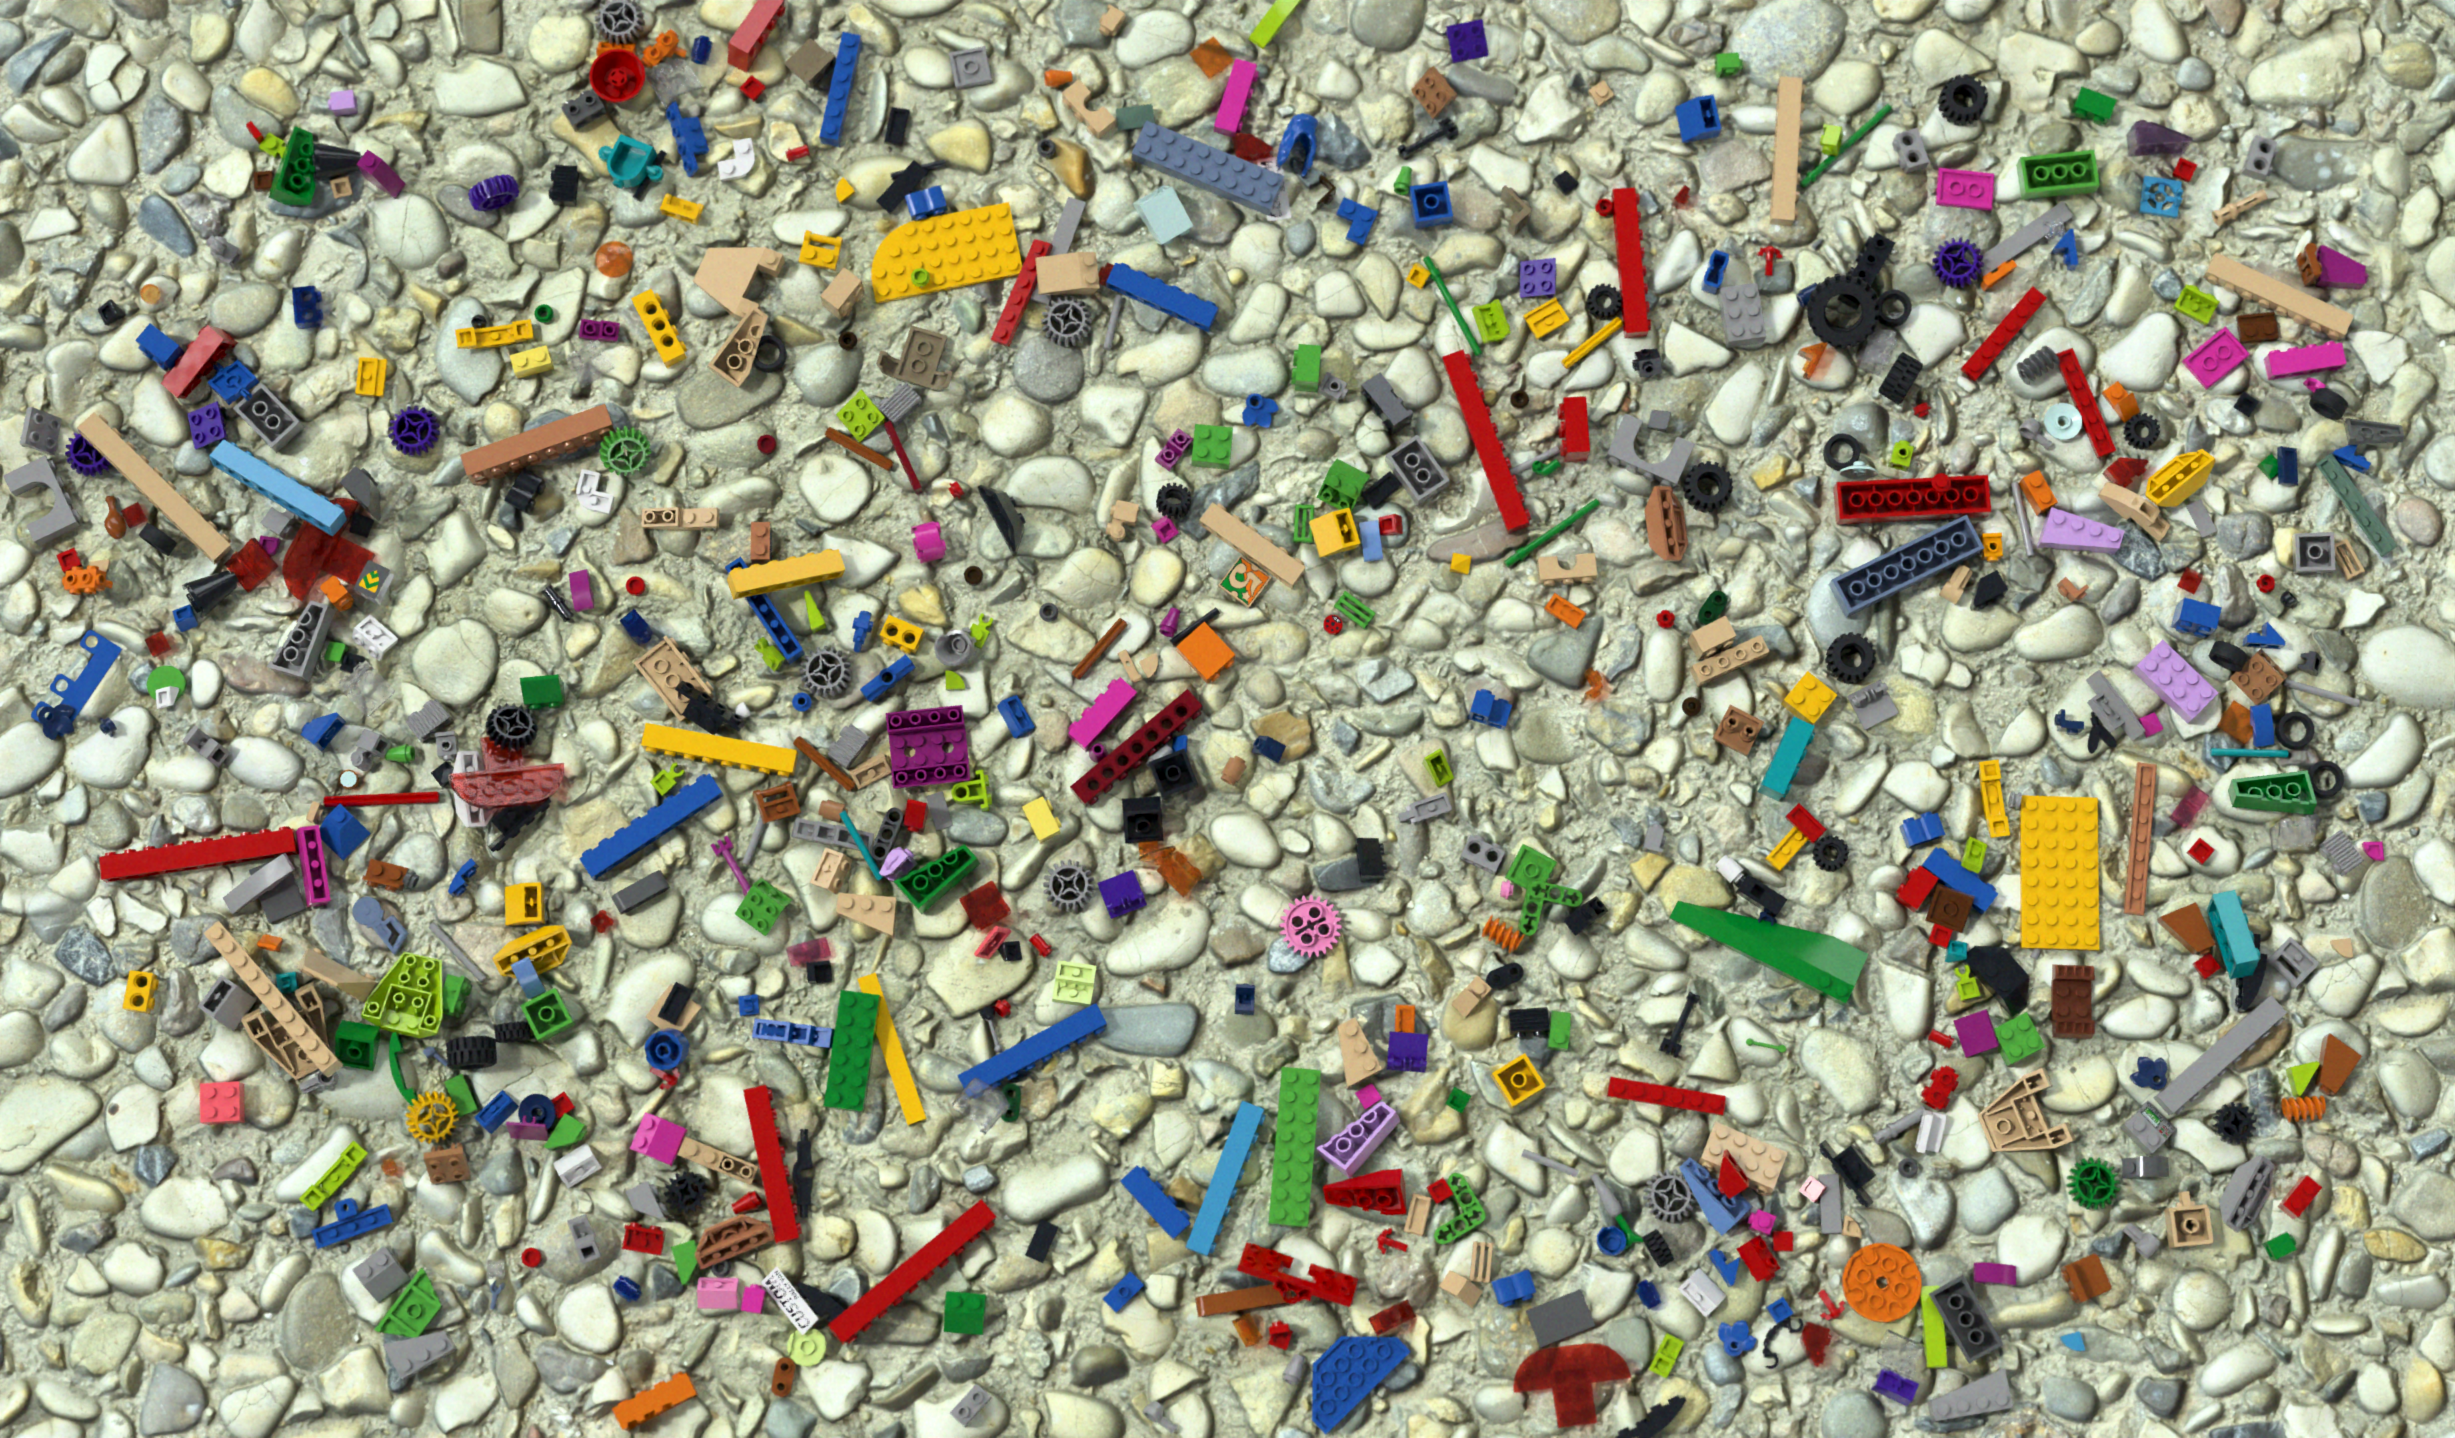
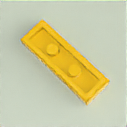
M1793 827L1765 860L1780 872L1808 839Z

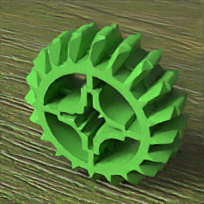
M624 426L623 430L617 427V432L615 433L610 430V436H604L605 441L601 442L602 448L599 449L600 459L604 462V467L608 468L611 473L615 471L618 476L623 472L625 477L627 472H630L632 475H634V470L641 472L640 466L646 467V461H650L649 454H651V448H649L650 442L647 440V436L645 434L642 435L640 430L635 432L633 426L630 430L626 426ZM623 446H625V449L627 450V455H628V456H626V455H625V452H623V451H624Z

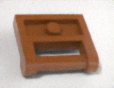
M2308 243L2304 251L2296 257L2305 287L2312 285L2322 274L2321 263L2317 261L2315 255L2317 246L2314 243Z
M790 781L763 791H753V797L757 803L763 824L801 813ZM783 792L787 793V797L764 803L763 798Z

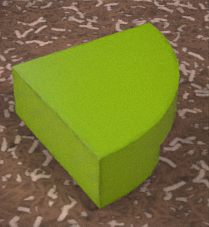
M945 670L946 690H965L962 678L953 671Z

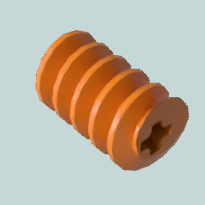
M1492 914L1482 930V937L1484 938L1489 934L1488 941L1496 938V946L1502 942V949L1504 950L1509 946L1508 953H1512L1517 949L1525 934L1518 937L1519 930L1512 933L1513 926L1505 929L1506 922L1499 925V918L1492 921Z
M2323 1095L2319 1096V1098L2312 1096L2311 1099L2308 1096L2303 1099L2301 1097H2296V1099L2290 1097L2288 1100L2282 1098L2281 1101L2282 1112L2288 1122H2291L2292 1117L2298 1122L2299 1116H2302L2303 1121H2306L2308 1115L2311 1121H2314L2315 1115H2317L2319 1120H2322V1116L2326 1111Z

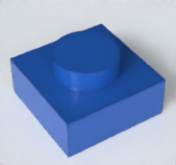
M1784 1297L1766 1307L1776 1324L1794 1314Z

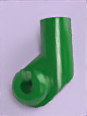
M1554 459L1547 465L1538 460L1532 464L1534 473L1544 476L1550 475L1561 467L1557 459Z

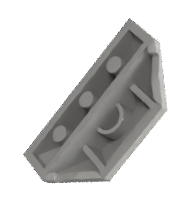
M2258 1155L2237 1167L2219 1200L2223 1223L2237 1233L2254 1223L2272 1189L2274 1164L2263 1155Z

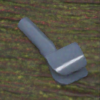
M429 1046L423 1050L428 1059L434 1056L445 1067L447 1066V1061L437 1053L434 1047Z
M497 1280L490 1286V1291L493 1293L490 1309H495L498 1294L505 1287L504 1282L500 1284L499 1288L496 1287Z

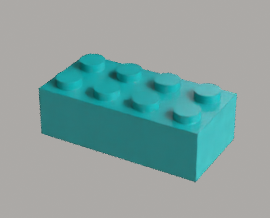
M1796 717L1791 719L1758 789L1759 793L1776 801H1779L1781 797H1786L1792 786L1789 782L1790 780L1793 781L1800 769L1797 764H1801L1808 751L1805 747L1809 746L1815 736V732H1813L1814 725Z
M2235 890L2212 894L2206 910L2230 979L2253 975L2260 959L2259 949L2255 948L2253 943V932L2249 931L2247 926V915L2243 913L2241 908L2242 900L2240 896H2237Z

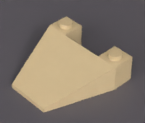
M766 247L708 248L693 282L733 318L741 321L752 305L761 310L759 304L746 299L758 270L778 277L785 262L784 256Z
M315 947L313 950L306 949L296 968L297 970L315 979H320L344 991L349 996L366 1003L368 996L378 985L375 982V977L367 973L363 976L325 957V952Z
M313 981L297 989L295 992L302 1009L298 1010V1013L329 1048L323 998ZM261 1008L242 1017V1023L250 1038L295 1080L319 1069L279 1021L269 1025Z
M2046 1068L2023 1075L1977 1115L1992 1152L2058 1148L2075 1141L2068 1122L2049 1128L2035 1095L2036 1092L2053 1086Z

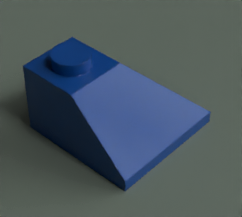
M335 712L306 723L300 735L322 752L346 721Z
M341 804L337 805L326 816L319 828L321 840L343 861L371 834Z

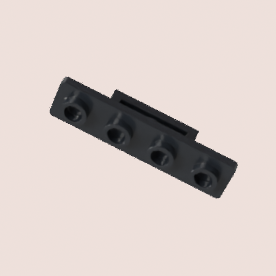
M681 681L676 686V691L690 699L682 715L710 734L715 735L723 722L737 731H740L745 726L746 721L740 715L733 714L723 704L712 700L708 694L695 689L691 683Z
M520 794L490 819L502 834L488 848L492 852L501 850L510 837L514 838L520 833L519 829L524 825L528 826L535 820L534 816L539 812L543 813L550 807L549 803H551V800L545 796L531 808Z
M1826 1140L1819 1144L1821 1154L1831 1161L1834 1171L1837 1174H1841L1847 1188L1852 1189L1857 1195V1201L1862 1206L1869 1207L1873 1201L1862 1186L1876 1176L1875 1172L1853 1144L1837 1155Z

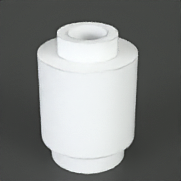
M1725 855L1715 865L1718 868L1717 871L1729 883L1732 881L1736 883L1743 877L1741 872L1744 869L1732 857Z

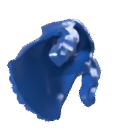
M1301 113L1294 115L1288 123L1277 155V167L1279 169L1287 160L1293 145L1299 141L1306 152L1300 176L1305 177L1307 175L1308 169L1313 165L1317 148L1315 130L1318 120L1315 117Z

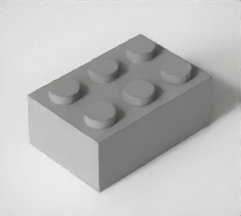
M1757 283L1721 287L1717 296L1726 348L1764 343L1766 332Z
M260 383L250 392L253 395L252 399L247 401L244 398L233 409L277 453L304 426Z
M1418 435L1400 445L1385 457V462L1416 506H1419L1449 485L1450 480Z

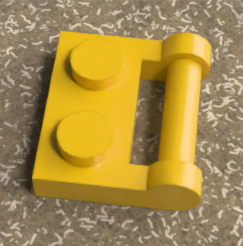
M806 230L798 262L804 265L836 271L843 238L814 234L812 231ZM810 240L835 245L834 250L809 245Z

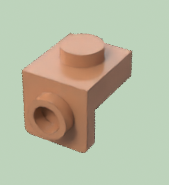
M2067 577L2063 578L2056 585L2059 593L2063 597H2067L2071 603L2075 599L2080 601L2087 595L2085 591L2089 588L2086 584L2078 591Z

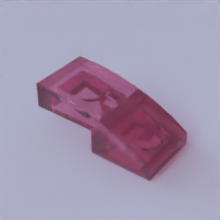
M2193 784L2169 818L2185 829L2209 795Z
M826 937L786 948L791 967L831 956Z

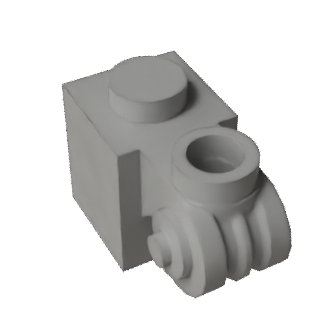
M210 236L207 240L206 245L210 248L211 256L227 267L234 269L243 255L241 250L227 242V239L224 237Z
M271 507L260 523L284 539L285 536L292 532L295 520L299 521L301 517L287 509L284 513H280Z
M364 729L356 745L358 748L351 755L352 764L362 771L369 770L372 766L370 758L374 755L384 758L392 741L378 733Z

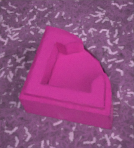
M2307 378L2303 382V385L2313 393L2316 389L2326 386L2314 378Z
M2383 841L2362 843L2364 852L2371 859L2384 861Z

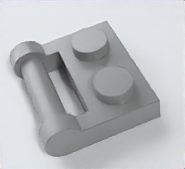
M2289 937L2267 959V963L2276 968L2291 983L2290 986L2293 989L2319 965L2292 937ZM2280 956L2300 974L2297 978L2277 960Z

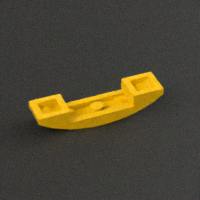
M531 319L514 321L509 325L480 329L470 327L455 330L458 349L498 347L534 338Z
M1999 760L1979 762L1981 796L1990 838L2010 836L2000 784Z

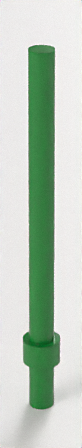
M1430 256L1425 257L1423 261L1431 273L1429 276L1437 284L1475 356L1481 355L1482 351L1443 282L1440 270L1435 267Z
M1594 499L1524 548L1521 547L1516 550L1514 555L1504 561L1506 567L1528 557L1527 554L1598 507L1600 502Z

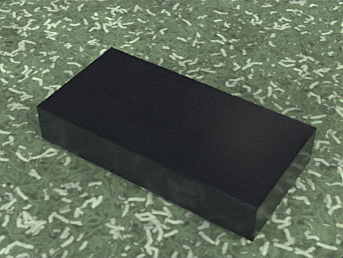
M891 106L884 144L903 147L910 110Z
M1389 471L1364 491L1361 497L1374 510L1400 489L1402 484Z
M675 982L658 1017L676 1025L694 991Z
M1040 1219L1025 1256L1043 1263L1059 1227Z

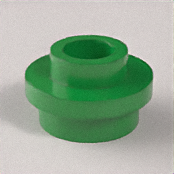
M542 304L535 309L534 315L538 322L548 323L552 320L554 313L549 305ZM547 312V316L542 317L541 313Z

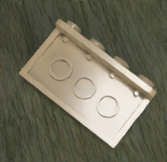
M665 635L660 643L636 660L634 665L682 723L687 719L682 713L690 699L676 691V686L681 681L689 682L698 691L708 694L711 699L714 698L712 693L714 689L708 681L705 683L700 678L702 674L696 666L692 668L688 662L691 660L685 652L680 653L677 650L679 646L672 637L669 639Z
M1715 1121L1698 1164L1709 1172L1720 1174L1723 1153L1727 1149L1749 1178V1188L1756 1190L1761 1195H1770L1775 1188L1788 1152Z

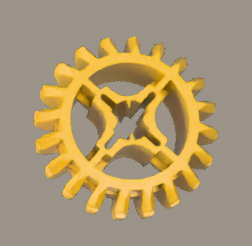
M425 1091V1097L418 1094V1101L412 1099L413 1107L407 1106V1109L411 1111L410 1113H405V1116L409 1118L405 1121V1124L409 1126L407 1130L410 1133L413 1132L412 1136L418 1138L420 1142L426 1140L430 1144L433 1139L435 1143H438L439 1137L442 1140H446L445 1134L452 1135L450 1128H456L453 1122L459 1121L454 1116L458 1114V1110L454 1109L456 1104L451 1102L449 1096L445 1097L443 1092L438 1095L437 1091H433L432 1094ZM433 1103L442 1104L445 1110H436ZM425 1107L424 1112L419 1115L420 1111ZM444 1120L443 1124L439 1127V1123ZM418 1124H428L431 1131L421 1130Z

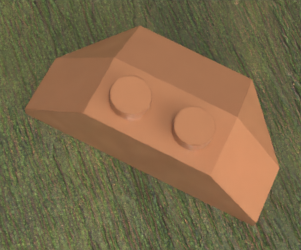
M1655 486L1644 510L1649 546L1665 561H1680L1688 546L1683 507L1674 495L1671 487Z
M741 1214L706 1228L694 1255L700 1268L704 1269L775 1240L768 1224Z

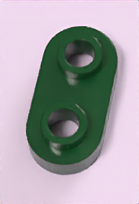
M1714 591L1709 595L1697 615L1700 624L1706 626L1717 620L1728 601L1724 592ZM1716 597H1720V598H1721V602H1720V603H1718V602L1715 601V598H1716ZM1708 612L1711 614V617L1706 618L1704 614Z
M1011 1083L1005 1085L1002 1089L1000 1117L1006 1123H1013L1019 1118L1021 1090L1016 1084ZM1014 1091L1015 1096L1012 1098L1009 1097L1008 1092ZM1008 1110H1012L1014 1114L1013 1116L1008 1117L1006 1115V1112Z

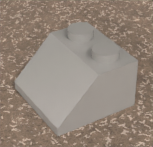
M386 1246L380 1248L352 1269L361 1284L378 1303L411 1279Z

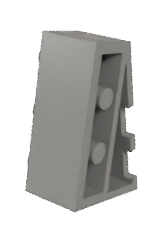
M445 1331L383 1345L403 1380L409 1379L458 1350L449 1333Z

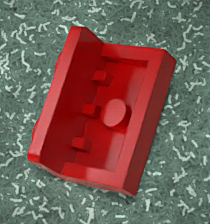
M635 1222L625 1225L623 1250L662 1256L666 1232L661 1231L662 1227L650 1225L649 1229L642 1228V1224Z

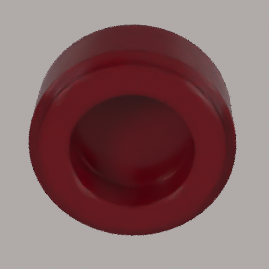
M763 435L757 441V447L763 454L768 455L776 450L777 444L771 435Z

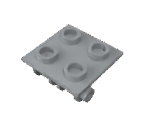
M1881 680L1847 696L1864 730L1898 714L1887 692L1888 686L1886 683H1882Z

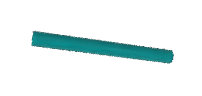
M2211 748L2210 755L2288 758V750Z
M846 810L839 813L841 819L876 880L882 879L884 876L879 873L880 869Z

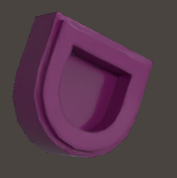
M260 536V552L267 557L274 556L279 550L281 539Z

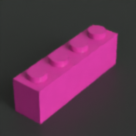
M1235 58L1214 124L1215 133L1236 138V134L1241 133L1243 122H1241L1242 115L1246 116L1249 105H1246L1248 99L1252 98L1254 88L1251 87L1253 82H1257L1259 76L1257 64Z
M2330 341L2322 346L2311 344L2303 349L2292 347L2283 352H2280V350L2270 351L2264 358V364L2269 381L2339 370L2346 365L2342 342L2335 343V341Z
M1121 677L1117 681L1115 679L1112 680L1107 686L1108 690L1105 694L1100 693L1094 700L1095 704L1091 708L1087 707L1081 714L1082 718L1078 722L1074 721L1068 728V736L1084 751L1099 738L1137 697V692Z
M319 825L299 827L296 831L307 907L327 905L331 899Z

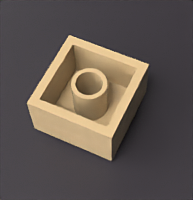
M843 268L821 294L823 307L840 320L844 316L847 317L851 313L855 302L859 303L864 297L862 280L846 268Z
M1725 615L1692 632L1688 643L1697 659L1704 658L1705 660L1714 656V653L1718 650L1723 652L1731 648V644L1734 643L1733 641L1737 635Z

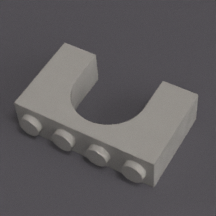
M1625 413L1606 455V459L1613 465L1618 466L1620 464L1626 467V470L1631 473L1638 472L1642 474L1647 480H1656L1661 482L1662 486L1675 489L1695 444L1677 436L1672 450L1665 460L1655 464L1646 463L1636 455L1634 450V440L1642 420Z
M46 456L3 475L10 492L15 497L40 486L51 488L54 492L55 504L50 513L26 525L38 546L81 526L78 521L81 517L76 509L73 510L71 506L73 500L69 493H65L63 489L65 483L61 476L57 477L55 472L57 470L56 464Z

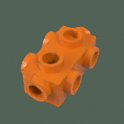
M670 29L665 34L663 32L660 33L655 39L657 43L653 47L649 45L642 52L644 56L641 62L644 67L653 70L666 56L671 58L673 54L684 58L687 51L677 47L680 40L678 35Z
M91 565L87 566L85 570L82 567H72V570L66 571V576L62 578L64 590L69 591L71 595H81V592L96 594V591H105V588L111 589L113 586L112 581L106 580V572L99 570L97 566Z

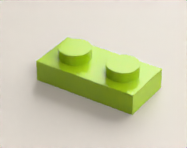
M1969 837L1966 842L1961 866L1978 874L1982 869L1987 844Z

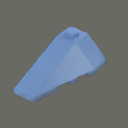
M1690 1157L1679 1167L1708 1222L1722 1236L1752 1208L1751 1204L1740 1193L1730 1199L1726 1194L1723 1195L1718 1189V1180L1711 1177L1707 1169Z

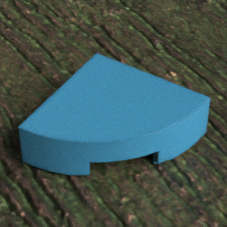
M2079 1331L2060 1337L2061 1342L2074 1351L2085 1350Z

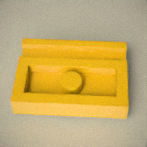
M1556 297L1523 315V319L1527 322L1528 327L1537 340L1565 325L1570 320Z
M359 357L355 391L357 396L384 397L387 359Z

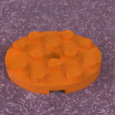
M1874 1243L1859 1249L1850 1257L1843 1271L1842 1289L1848 1304L1858 1315L1870 1321L1891 1322L1905 1316L1916 1305L1921 1293V1275L1914 1259L1906 1251L1892 1244ZM1879 1277L1886 1279L1887 1285L1885 1288L1877 1286L1876 1280Z

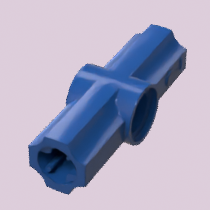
M905 654L891 666L881 670L879 675L863 686L860 691L871 703L885 691L893 688L898 681L916 667ZM891 675L893 679L891 682L886 683L883 681V677Z

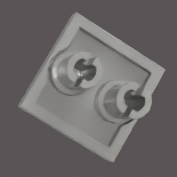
M27 407L20 445L48 455H55L62 418L33 407Z

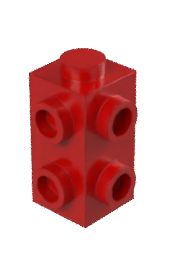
M1941 1066L1938 1070H1933L1929 1078L1932 1080L1929 1087L1925 1086L1920 1095L1923 1097L1921 1103L1936 1111L1947 1107L1950 1098H1948L1950 1092H1954L1959 1084V1081H1957L1959 1075L1955 1074L1953 1068Z
M1760 1235L1737 1248L1741 1259L1745 1262L1757 1283L1763 1279L1767 1282L1776 1276L1774 1272L1779 1270L1780 1266Z

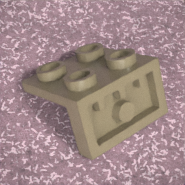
M810 38L785 62V65L812 89L835 66L836 56L831 51L826 53Z
M1505 185L1502 187L1500 199L1514 212L1510 217L1511 221L1509 222L1508 230L1514 237L1529 223L1532 210L1529 203L1525 200L1522 201L1513 188H1508Z

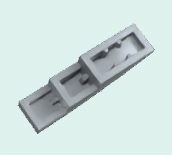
M795 818L791 837L860 851L847 827ZM857 830L870 852L874 834Z
M284 853L244 880L224 896L223 900L232 914L238 913L248 903L254 902L266 891L272 890L292 873L295 868L286 853Z

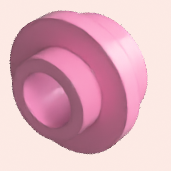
M1507 880V882L1502 881L1500 897L1508 899L1509 896L1513 895L1514 885L1510 884V880Z

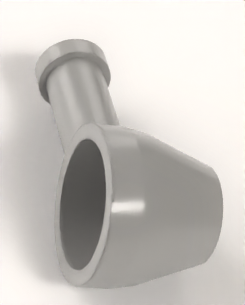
M2029 418L2023 422L2018 428L2019 433L2027 439L2036 440L2047 450L2052 442L2038 433L2039 422L2034 418Z
M1157 1401L1147 1405L1142 1414L1151 1421L1159 1423L1172 1434L1177 1425L1162 1416L1164 1406Z

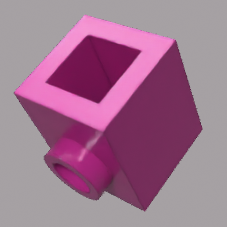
M1757 1209L1754 1213L1751 1212L1748 1219L1750 1226L1748 1229L1767 1237L1770 1235L1776 1216Z
M751 1284L750 1287H745L741 1311L762 1314L766 1290H763L761 1285Z

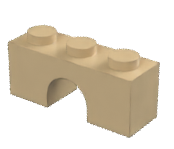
M1078 79L1062 92V103L1068 110L1070 108L1073 110L1075 118L1087 126L1086 129L1092 136L1095 135L1100 139L1116 126V119L1104 106L1097 111H1089L1084 107L1091 99V92Z
M1595 553L1577 554L1574 559L1575 567L1571 570L1562 569L1558 565L1557 556L1539 557L1537 559L1539 584L1553 586L1559 582H1563V585L1573 584L1574 581H1582V583L1593 582L1597 577Z

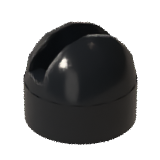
M478 314L472 318L471 324L474 329L486 328L487 320L483 315ZM475 320H483V322H474V321H475Z
M2286 590L2281 595L2280 602L2283 603L2285 601L2284 606L2290 607L2297 602V599L2290 591Z

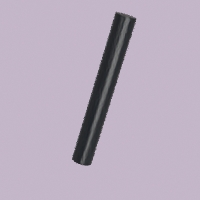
M660 150L652 166L657 165L660 167L667 153ZM648 174L633 195V198L637 201L640 200L651 182Z
M945 159L920 166L926 171L945 167L946 162ZM904 170L890 173L892 181L896 180Z
M1216 607L1170 639V643L1173 646L1177 645L1203 622L1207 623L1219 615V610Z

